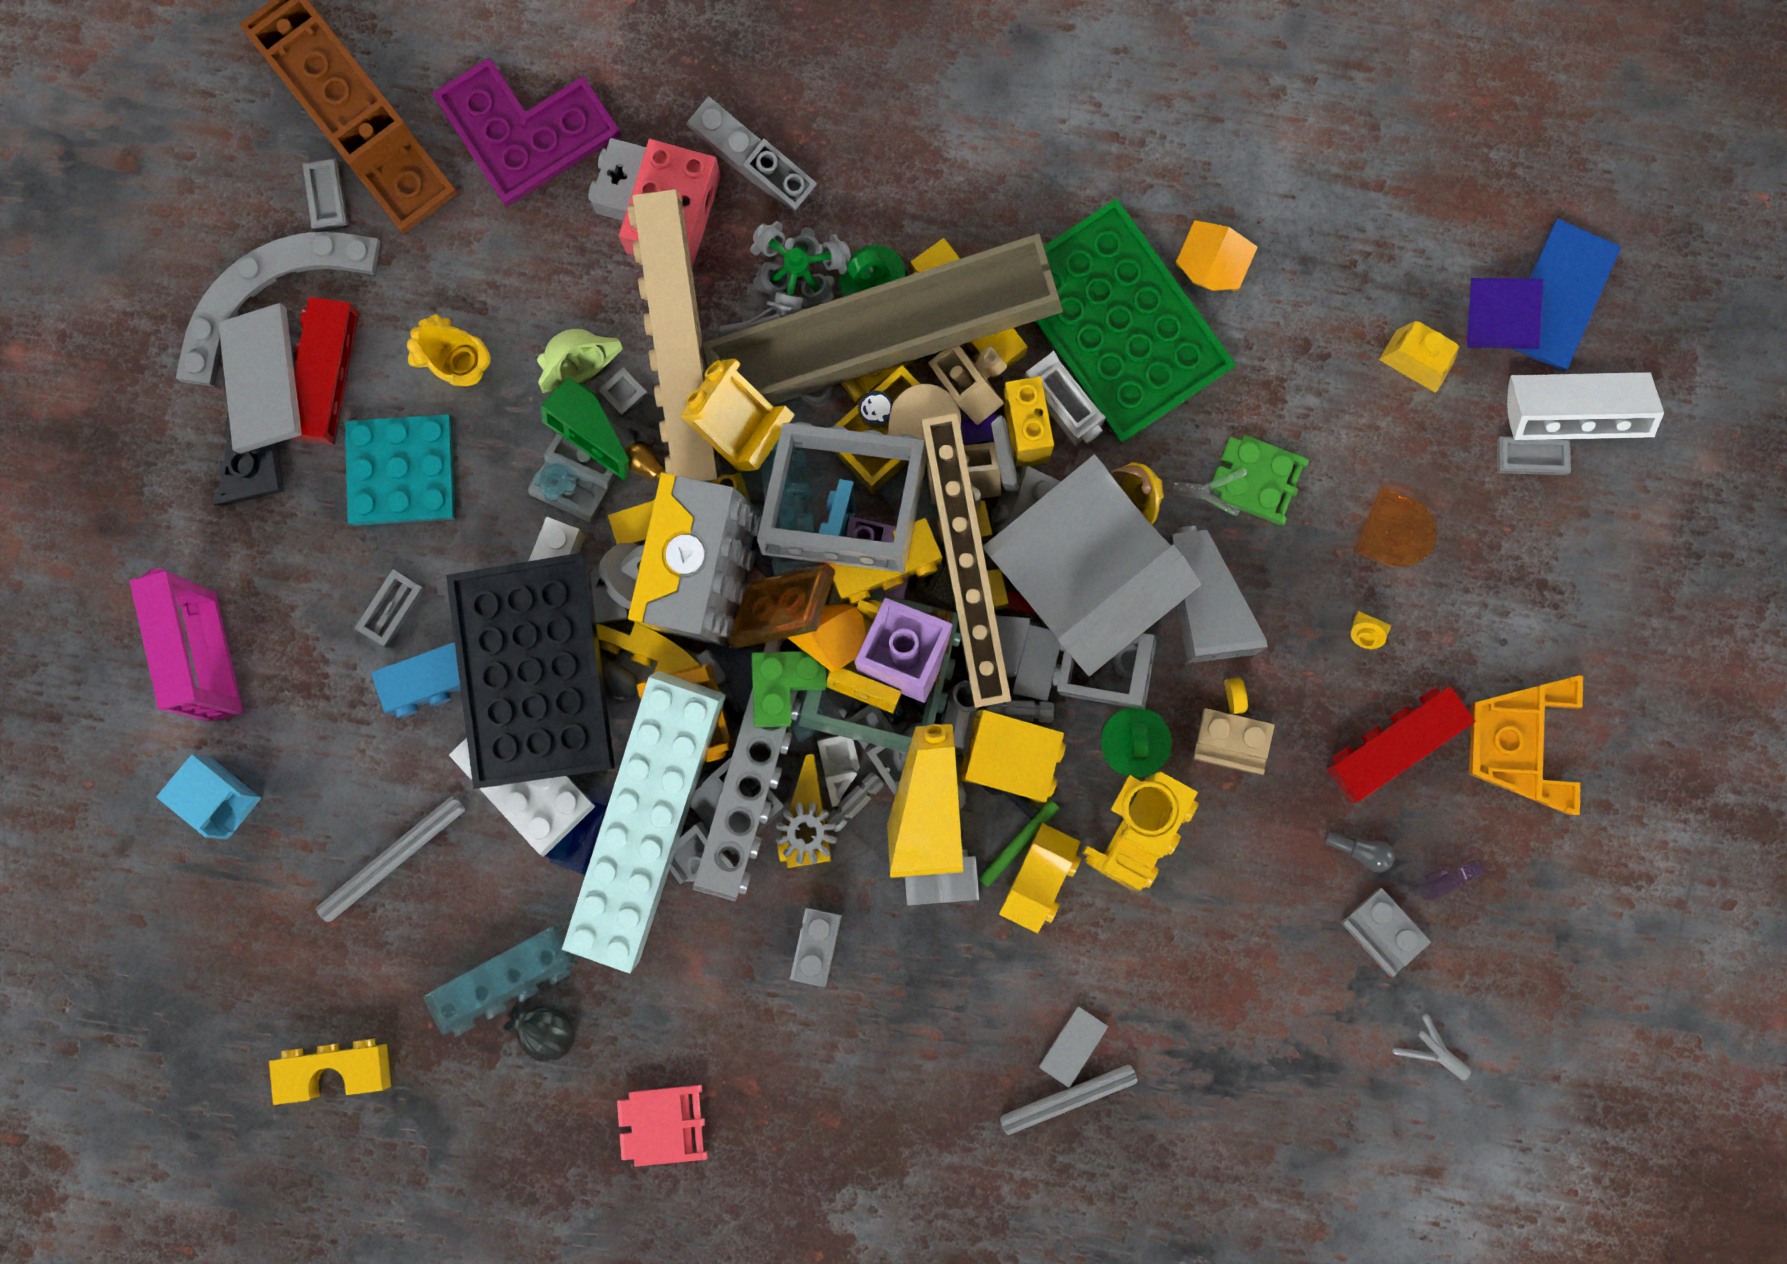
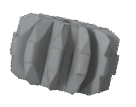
M797 803L795 805L798 814L796 818L788 810L783 812L784 817L791 822L789 826L777 823L776 829L787 831V836L777 838L776 842L779 845L787 842L791 843L783 852L785 857L791 856L798 849L796 863L802 864L805 852H808L811 863L815 864L818 862L815 850L819 849L826 857L830 855V851L822 844L824 841L836 844L837 838L826 835L825 831L834 830L837 828L835 822L822 824L830 815L828 810L822 811L817 818L814 817L817 811L816 803L810 804L808 815L804 813L803 805ZM804 823H807L809 828H816L817 835L816 837L811 836L814 840L809 844H806L804 839L797 838V830L802 831L799 827Z

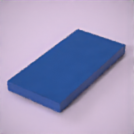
M1557 218L1551 227L1529 279H1544L1540 349H1511L1565 372L1571 363L1621 246Z

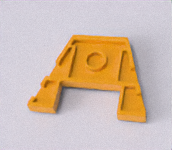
M1578 675L1472 703L1471 715L1476 722L1470 726L1469 775L1568 815H1580V783L1543 780L1545 707L1582 708L1583 676Z

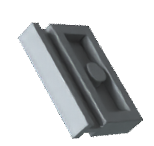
M1382 888L1374 891L1350 916L1341 922L1390 977H1394L1402 967L1406 966L1431 943Z

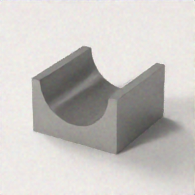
M1095 454L983 546L985 552L1056 636L1060 644L1088 676H1091L1202 585L1183 554L1174 544L1171 546L1150 524Z

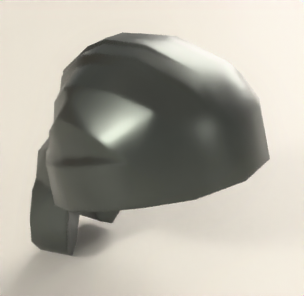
M518 1005L513 1007L512 1013L514 1018L504 1024V1030L517 1035L518 1043L524 1053L537 1061L550 1062L561 1059L570 1051L575 1041V1028L569 1016L561 1010L549 1006L535 1007L529 1011Z

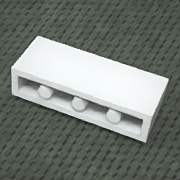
M1651 372L1511 375L1509 380L1507 408L1514 440L1655 437L1664 415Z

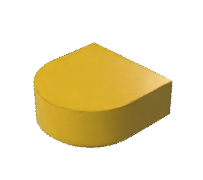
M1240 677L1224 680L1230 714L1236 715L1246 712L1248 700L1243 680Z

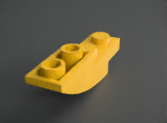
M636 622L630 635L598 623L596 624L600 649L618 655L621 649L633 654L632 661L650 668L653 662H655L657 665L653 674L657 671L669 674L700 665L674 642Z

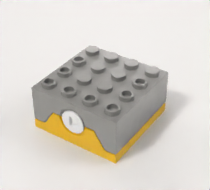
M661 473L628 619L660 633L730 647L731 640L735 641L739 632L740 621L736 619L739 605H744L747 596V585H744L746 571L752 570L755 561V550L751 549L754 536H758L762 518L759 515L760 510L734 487Z

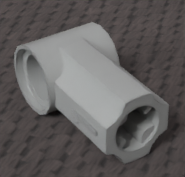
M966 680L957 683L945 691V693H948L940 720V725L952 724L955 755L961 756L968 753L975 711L979 708L974 707L970 682ZM957 694L963 698L965 707L958 702Z

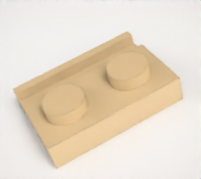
M1205 708L1203 709L1192 759L1262 776L1265 772V763L1268 758L1275 725Z

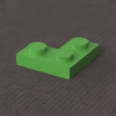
M806 652L752 653L754 727H791L790 691L826 690V667Z

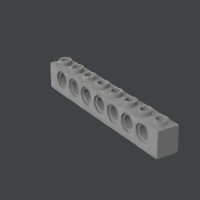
M776 608L764 652H780V649L787 645L794 646L799 652H805L781 634L782 628L800 617V614ZM753 688L693 885V890L734 902L738 893L746 894L751 873L745 871L749 857L756 859L762 839L755 836L759 822L764 824L767 822L772 803L765 801L769 787L777 788L782 768L776 766L779 753L787 754L792 737L791 733L786 732L787 727H754ZM790 691L791 719L797 720L802 699L796 698L797 691ZM757 746L764 747L768 750L770 758L765 762H756L751 758L750 750ZM744 781H753L759 786L760 792L754 797H746L740 792L739 786ZM736 815L744 816L749 822V828L741 833L735 832L730 828L729 820ZM725 850L734 851L739 857V863L733 868L723 867L718 860L719 854Z

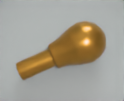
M634 442L625 448L624 451L629 459V470L659 482L661 473H666V470L653 450L643 442Z

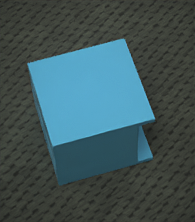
M194 754L190 755L156 796L205 838L228 839L261 799L260 796L213 758Z

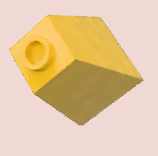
M931 724L915 727L887 822L891 878L963 872L956 756L952 724Z

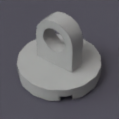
M620 543L612 547L600 561L599 576L601 582L605 581L608 587L606 592L622 607L630 609L644 545Z

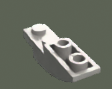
M709 96L686 124V126L713 147L712 151L760 189L794 211L817 185L813 179L767 140L763 139L761 141Z

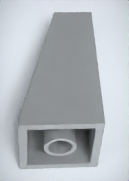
M1197 526L1177 528L1176 534L1170 536L1168 543L1171 546L1174 544L1183 554L1202 584L1177 604L1186 664L1252 656L1267 648V640L1208 530L1197 531Z

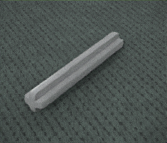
M1127 1064L1013 1110L1000 1117L1003 1130L1007 1135L1013 1134L1132 1086L1138 1082L1134 1068Z

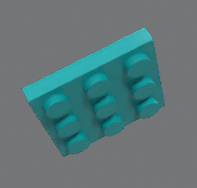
M449 414L345 421L347 517L349 525L455 520L452 417Z

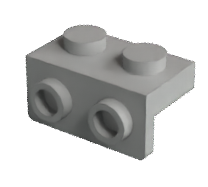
M1015 466L1020 489H1018V492L1007 490L1001 482V496H999L998 502L990 515L992 533H1000L1061 481L1029 466Z

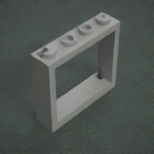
M806 422L783 423L757 536L762 555L905 573L927 461L925 440L907 434L899 437L883 435L875 430L857 432L848 431L840 426L823 428L812 426ZM793 447L909 461L894 542L888 543L775 528Z

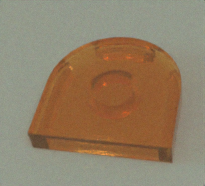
M1382 486L1377 493L1353 552L1393 568L1413 566L1424 560L1434 548L1437 538L1435 520L1430 511L1420 502Z

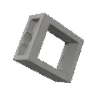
M1142 633L1131 642L1132 644H1138L1129 694L1070 684L1075 660L1061 644L1059 649L1064 651L1062 665L1057 664L1055 667L1053 685L1058 686L1057 692L1061 696L1145 710L1157 645L1155 635Z

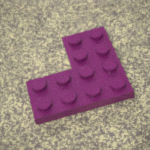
M490 57L432 92L440 108L506 208L609 144L610 138L617 139L622 136L620 130L584 76L526 112Z

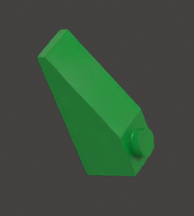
M567 377L541 404L542 422L625 481L629 477V459L600 403L587 385L584 383L578 384Z

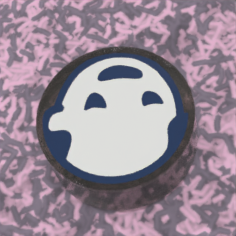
M870 391L866 393L858 404V414L861 421L871 428L886 426L889 423L893 402L884 392Z

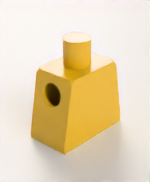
M1414 321L1395 331L1379 360L1436 393L1452 368L1460 346L1443 336L1440 332L1429 328L1421 322Z

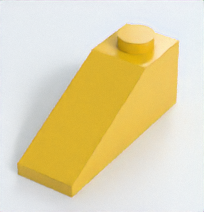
M809 754L805 757L791 801L789 812L795 818L798 816L795 806L797 803L803 805L804 813L807 815L810 804L816 803L817 811L814 816L816 818L824 811L814 754ZM786 819L785 825L789 826L791 822ZM804 823L799 827L802 831L797 830V838L804 839L806 844H809L814 840L811 836L816 837L817 835L816 828H809L807 823ZM782 831V836H787V831ZM824 841L822 845L830 851L829 842ZM791 843L777 844L780 862L787 861L788 868L813 865L808 852H805L803 863L798 864L796 863L798 849L791 856L785 857L783 852ZM819 849L815 850L818 862L815 864L832 861L831 853L826 857Z

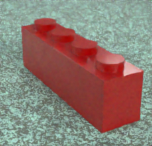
M308 297L307 307H303L301 311L300 324L303 329L301 339L296 342L294 347V359L296 361L294 375L302 435L292 438L294 440L329 445L335 444L359 312L350 302Z
M1437 686L1433 687L1419 697L1422 702L1420 705L1412 710L1405 706L1389 717L1393 722L1383 730L1376 726L1362 735L1360 738L1364 742L1354 750L1347 746L1331 757L1335 763L1326 769L1351 804L1361 801L1476 722L1451 686L1439 690Z

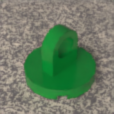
M867 245L851 254L850 262L846 264V274L841 275L839 273V287L843 297L906 277L908 272L902 258L893 249L882 245Z
M1136 708L1120 710L1109 718L1101 731L1100 748L1103 759L1113 770L1125 777L1131 775L1134 778H1141L1152 775L1165 764L1171 751L1172 739L1168 726L1158 714L1147 708L1145 710Z

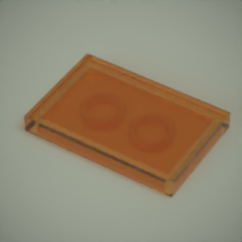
M824 564L748 583L728 642L735 648H741L817 631L835 570L829 564Z

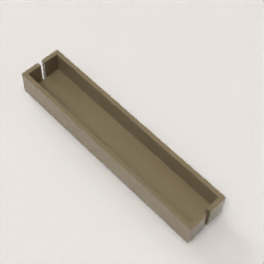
M1038 233L704 342L702 345L708 368L717 360L735 358L740 362V366L736 371L771 405L1043 319L1061 313L1063 309L1047 255Z

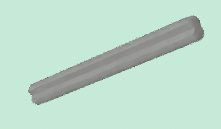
M454 796L449 797L319 904L316 908L319 916L324 921L330 922L460 816L465 811L460 800Z

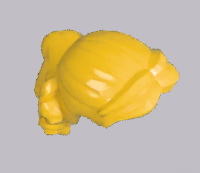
M434 314L429 318H423L418 322V327H414L411 330V338L407 341L409 365L417 368L428 367L434 375L453 386L477 384L482 378L483 371L490 365V353L482 340L462 329L451 326L449 318H442L438 314Z

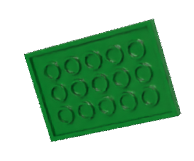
M1117 198L1044 246L1063 312L1033 322L1073 379L1101 414H1104L1106 417L1104 420L1105 424L1120 445L1236 367V363Z

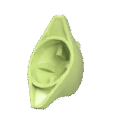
M570 329L557 334L547 344L545 353L541 354L537 359V362L543 369V373L538 381L542 392L555 391L567 377L578 384L591 379L623 349L621 342L617 338L596 336L583 329Z

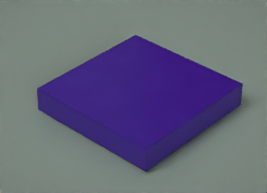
M1471 278L1467 348L1540 349L1544 279Z

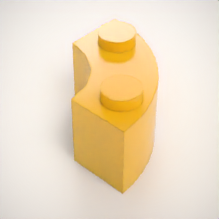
M1042 823L1024 858L1021 869L1012 883L999 915L1036 933L1040 931L1044 921L1051 923L1060 906L1059 903L1055 902L1061 885L1066 875L1074 876L1081 861V857L1076 855L1081 841Z

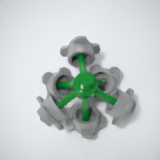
M775 221L772 225L761 224L754 232V244L750 248L751 253L758 255L762 252L766 256L771 257L779 252L784 256L785 264L782 267L778 264L765 262L761 266L762 272L760 276L755 277L753 280L754 287L757 290H762L770 296L772 301L767 300V305L777 307L776 314L784 317L814 307L815 305L833 301L835 296L832 293V289L836 283L835 279L832 276L825 277L822 274L811 275L808 271L809 264L823 261L827 270L838 269L841 275L846 274V264L850 262L851 258L847 243L840 241L836 234H832L829 242L819 244L815 238V231L809 227L803 228L800 235L795 238L790 237L785 242V235L781 232L783 225L779 221ZM802 275L805 281L802 284L801 291L805 298L794 295L797 277Z

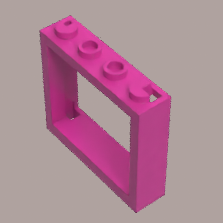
M164 568L149 569V572L142 574V577L129 580L158 710L206 722L243 714L216 592L202 585L195 584L189 579L181 578L177 574L167 572ZM177 606H180L182 609L199 688L195 686Z

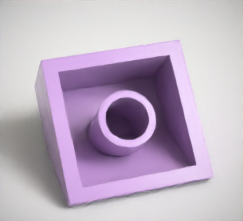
M884 598L855 660L857 674L902 691L901 694L925 703L939 673L953 624Z

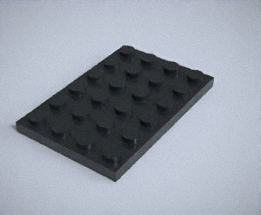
M576 553L446 575L473 789L615 769L587 553Z

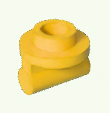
M1357 611L1352 622L1351 638L1360 647L1377 649L1385 644L1391 625Z

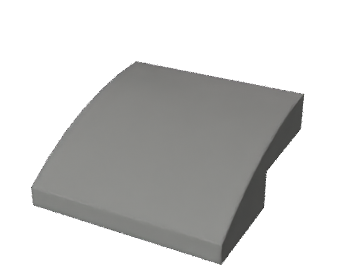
M557 433L544 454L545 461L528 488L529 495L592 523L616 475Z

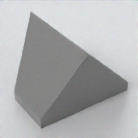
M700 821L679 839L670 866V871L679 884L695 881L710 832L709 827L704 822ZM726 851L719 854L718 860L723 867H735Z

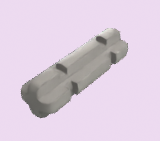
M1011 699L1009 702L985 706L986 711L1014 719L1023 718L1024 721L1033 722V718H1036L1038 722L1051 723L1054 719V703L1039 701L1038 705L1034 704V701Z
M869 773L862 780L863 784L860 787L857 785L838 804L839 808L836 811L833 809L828 818L825 819L827 824L830 822L836 823L837 828L834 829L835 832H839L847 824L846 820L849 817L852 819L871 800L870 796L873 793L876 795L884 787V782L875 773Z

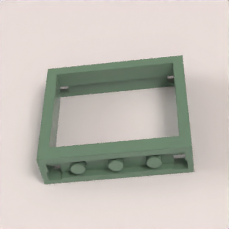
M833 587L829 605L842 604L835 587ZM870 592L871 598L868 600H876L883 603L884 598L953 624L939 673L927 697L921 726L934 724L936 713L943 714L948 693L942 692L944 679L951 680L956 660L950 658L952 646L958 647L961 640L960 628L957 626V613ZM807 690L799 726L908 753L912 741L911 737L819 715L817 710L822 690Z

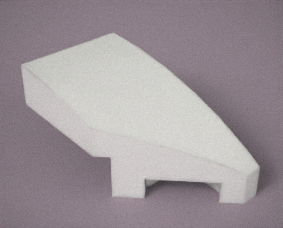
M838 735L817 739L832 807L838 806L843 794L855 779L860 768L854 740Z

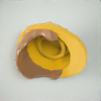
M1132 462L1111 471L1110 474L1150 524L1153 525L1157 519L1159 506L1164 497L1162 480L1146 465Z

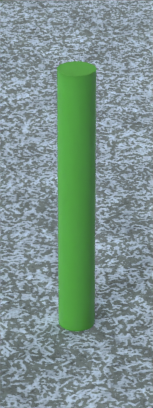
M1049 799L983 871L978 879L988 888L1036 836L1041 824H1047L1060 808Z

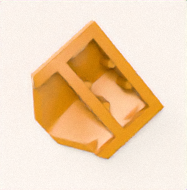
M1194 220L1175 264L1185 272L1193 283L1211 291H1237L1240 289L1258 247L1228 226Z
M849 604L815 606L784 626L781 634L832 673L837 672L857 658L867 637L863 615L856 607Z

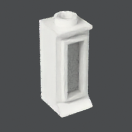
M1054 351L1026 371L1025 379L1042 377L1047 410L1075 446L1082 440L1087 444L1102 433L1101 426L1106 417L1104 414H1101L1061 364Z

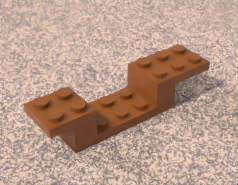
M271 0L239 24L244 33L403 235L458 195L456 189L414 138L405 122L308 0Z

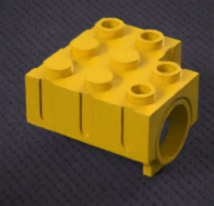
M1161 771L1145 778L1143 782L1129 775L1111 808V811L1122 816L1123 820L1104 854L1089 846L1084 847L1081 853L1087 856L1085 859L1086 863L1132 891H1141L1145 887L1149 888L1159 871L1154 866L1157 860L1163 858L1164 855H1172L1181 839V835L1176 833L1181 823L1184 824L1185 821L1189 823L1196 812L1199 803L1194 801L1198 792ZM1138 791V793L1136 794V796H1135V798H1134L1132 804H1131L1130 807H1129V802L1131 801V797L1134 795L1135 792Z

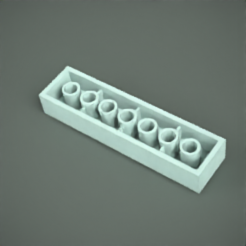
M660 671L648 677L562 950L629 974L640 962L726 694Z

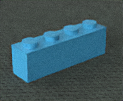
M455 642L371 672L384 713L396 715L397 718L413 715L418 712V706L429 702L431 706L446 703L451 700V694L461 691Z

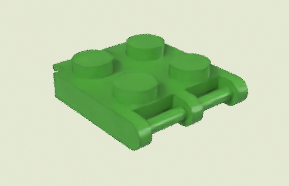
M1244 435L1242 440L1230 437L1220 461L1230 465L1231 468L1219 466L1209 490L1220 494L1218 501L1273 523L1285 525L1287 517H1285L1291 497H1295L1297 494V481L1302 468H1307L1309 460L1247 435ZM1293 465H1296L1290 483L1286 484ZM1283 493L1285 494V496L1283 498L1282 504L1280 506L1278 513H1275Z

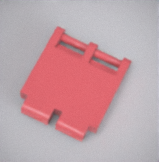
M702 1084L630 1091L629 1099L618 1100L619 1127L631 1126L632 1132L619 1134L621 1160L634 1159V1166L636 1167L708 1159V1151H704L702 1126H705V1118H701L699 1093L703 1092ZM689 1094H692L694 1118H691ZM692 1127H695L696 1152L693 1149Z

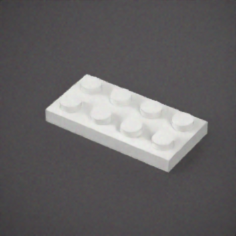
M466 738L449 756L472 780ZM568 776L480 788L507 820L543 857L596 807Z

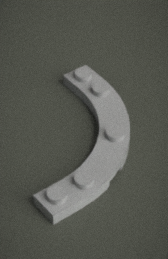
M308 232L271 241L238 259L213 282L196 307L186 330L176 379L180 382L214 387L222 352L218 322L236 317L239 314L237 312L238 309L250 296L254 297L264 288L276 282V278L287 273L332 269L375 275L381 247L380 240L378 238L346 233Z

